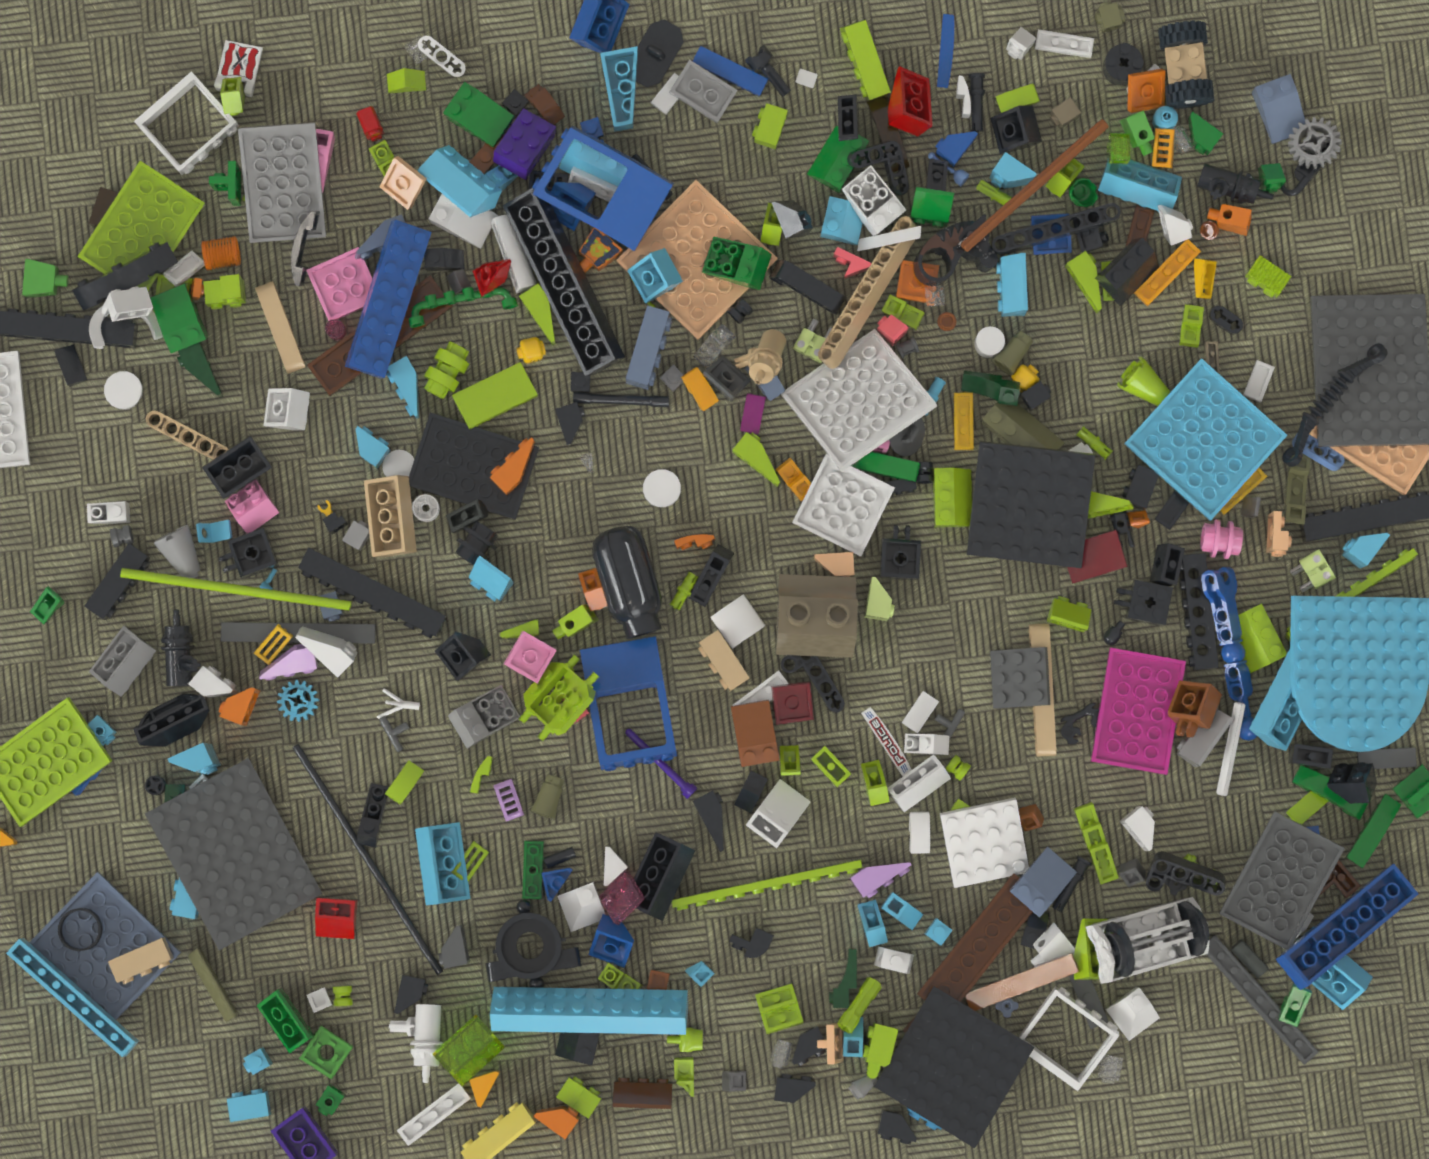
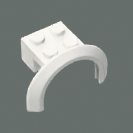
M135 286L129 290L122 291L116 289L109 293L104 305L93 314L90 320L89 334L94 348L103 349V346H105L101 334V323L109 314L112 322L141 317L148 324L154 340L163 337L156 315L152 310L153 305L146 287L139 288Z

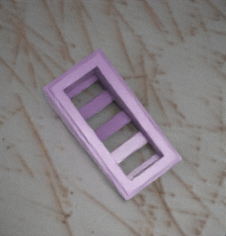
M512 779L493 785L506 822L525 815ZM510 785V790L500 793L499 789ZM510 793L513 794V797L505 800L502 799V796ZM515 800L516 804L505 807V803ZM518 808V811L514 813H507L508 810Z

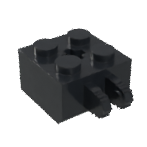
M894 525L893 539L882 538L880 578L919 580L921 541L910 540L909 525H906L904 529L905 540L898 539L899 527ZM899 555H903L902 558H905L902 564H898V561L895 560Z
M264 528L229 540L228 544L231 553L218 558L219 562H225L234 558L235 564L224 567L222 569L223 573L238 569L242 579L279 566L267 530ZM252 549L257 551L255 558L249 556Z
M1134 580L1131 590L1121 588L1116 590V593L1120 595L1130 596L1129 602L1114 600V604L1127 607L1126 619L1163 627L1166 625L1173 587ZM1149 599L1153 602L1150 608L1147 607L1148 604H1145V601Z

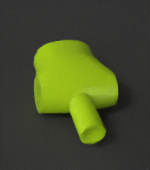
M687 1027L686 1035L667 1036V1043L679 1044L680 1052L702 1050L703 1030Z

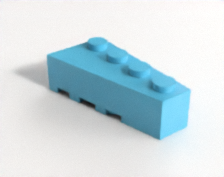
M638 46L600 53L614 132L633 129Z

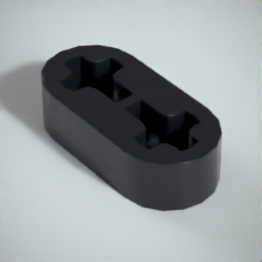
M1215 306L1210 310V320L1227 333L1235 335L1242 330V320L1225 307ZM1220 310L1222 312L1221 316L1224 317L1225 320L1221 317L1216 319V314L1214 313V311L1218 312ZM1227 320L1231 323L1236 321L1238 329L1235 328L1234 330H1232L1230 328L1231 324H1229Z

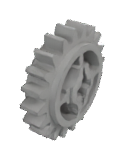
M1313 117L1310 123L1306 118L1305 125L1299 122V129L1293 128L1294 134H1289V139L1291 140L1288 142L1289 152L1294 154V161L1299 159L1300 166L1305 162L1307 169L1311 164H1313L1314 169L1317 168V164L1324 168V162L1326 161L1331 164L1330 157L1337 159L1336 152L1341 151L1340 146H1338L1342 144L1341 139H1339L1341 137L1340 132H1336V125L1331 127L1330 120L1324 124L1323 118L1317 122L1316 118ZM1306 134H1308V136L1306 137V139L1303 140V143L1300 144L1301 139H1302ZM1326 143H1330L1329 147L1322 153Z

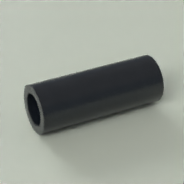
M569 847L544 857L547 868H551L575 858L576 854L573 847Z

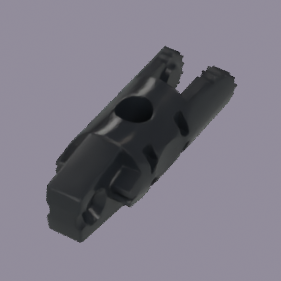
M1127 511L1109 514L1113 529L1117 530L1119 539L1120 535L1127 534L1130 548L1135 547ZM1124 522L1123 527H1118L1117 524Z

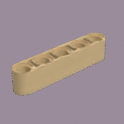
M271 281L255 287L287 374L305 368L303 357L274 282Z
M151 411L146 416V423L151 428L212 460L218 457L220 452L229 450L224 445L158 411ZM154 416L160 417V422L157 425H152L151 420ZM175 424L177 431L170 434L168 429L171 425ZM192 433L194 439L192 442L187 443L185 437L187 434ZM205 442H210L211 448L208 451L202 450V445Z

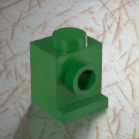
M329 1084L316 1103V1106L319 1107L317 1111L325 1116H328V1114L332 1116L346 1094ZM326 1099L332 1100L331 1106L326 1104Z

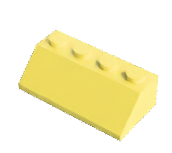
M516 1102L508 1108L510 1112L506 1116L501 1114L493 1120L494 1125L488 1129L486 1126L478 1132L479 1137L476 1140L470 1139L463 1144L462 1147L464 1149L461 1151L464 1159H491L533 1126L537 1119L533 1117L534 1115L524 1102L521 1104Z

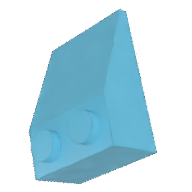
M481 556L477 558L469 575V579L472 580L470 584L478 590L480 588L486 590L487 593L485 595L494 602L496 599L501 601L514 584L510 577Z

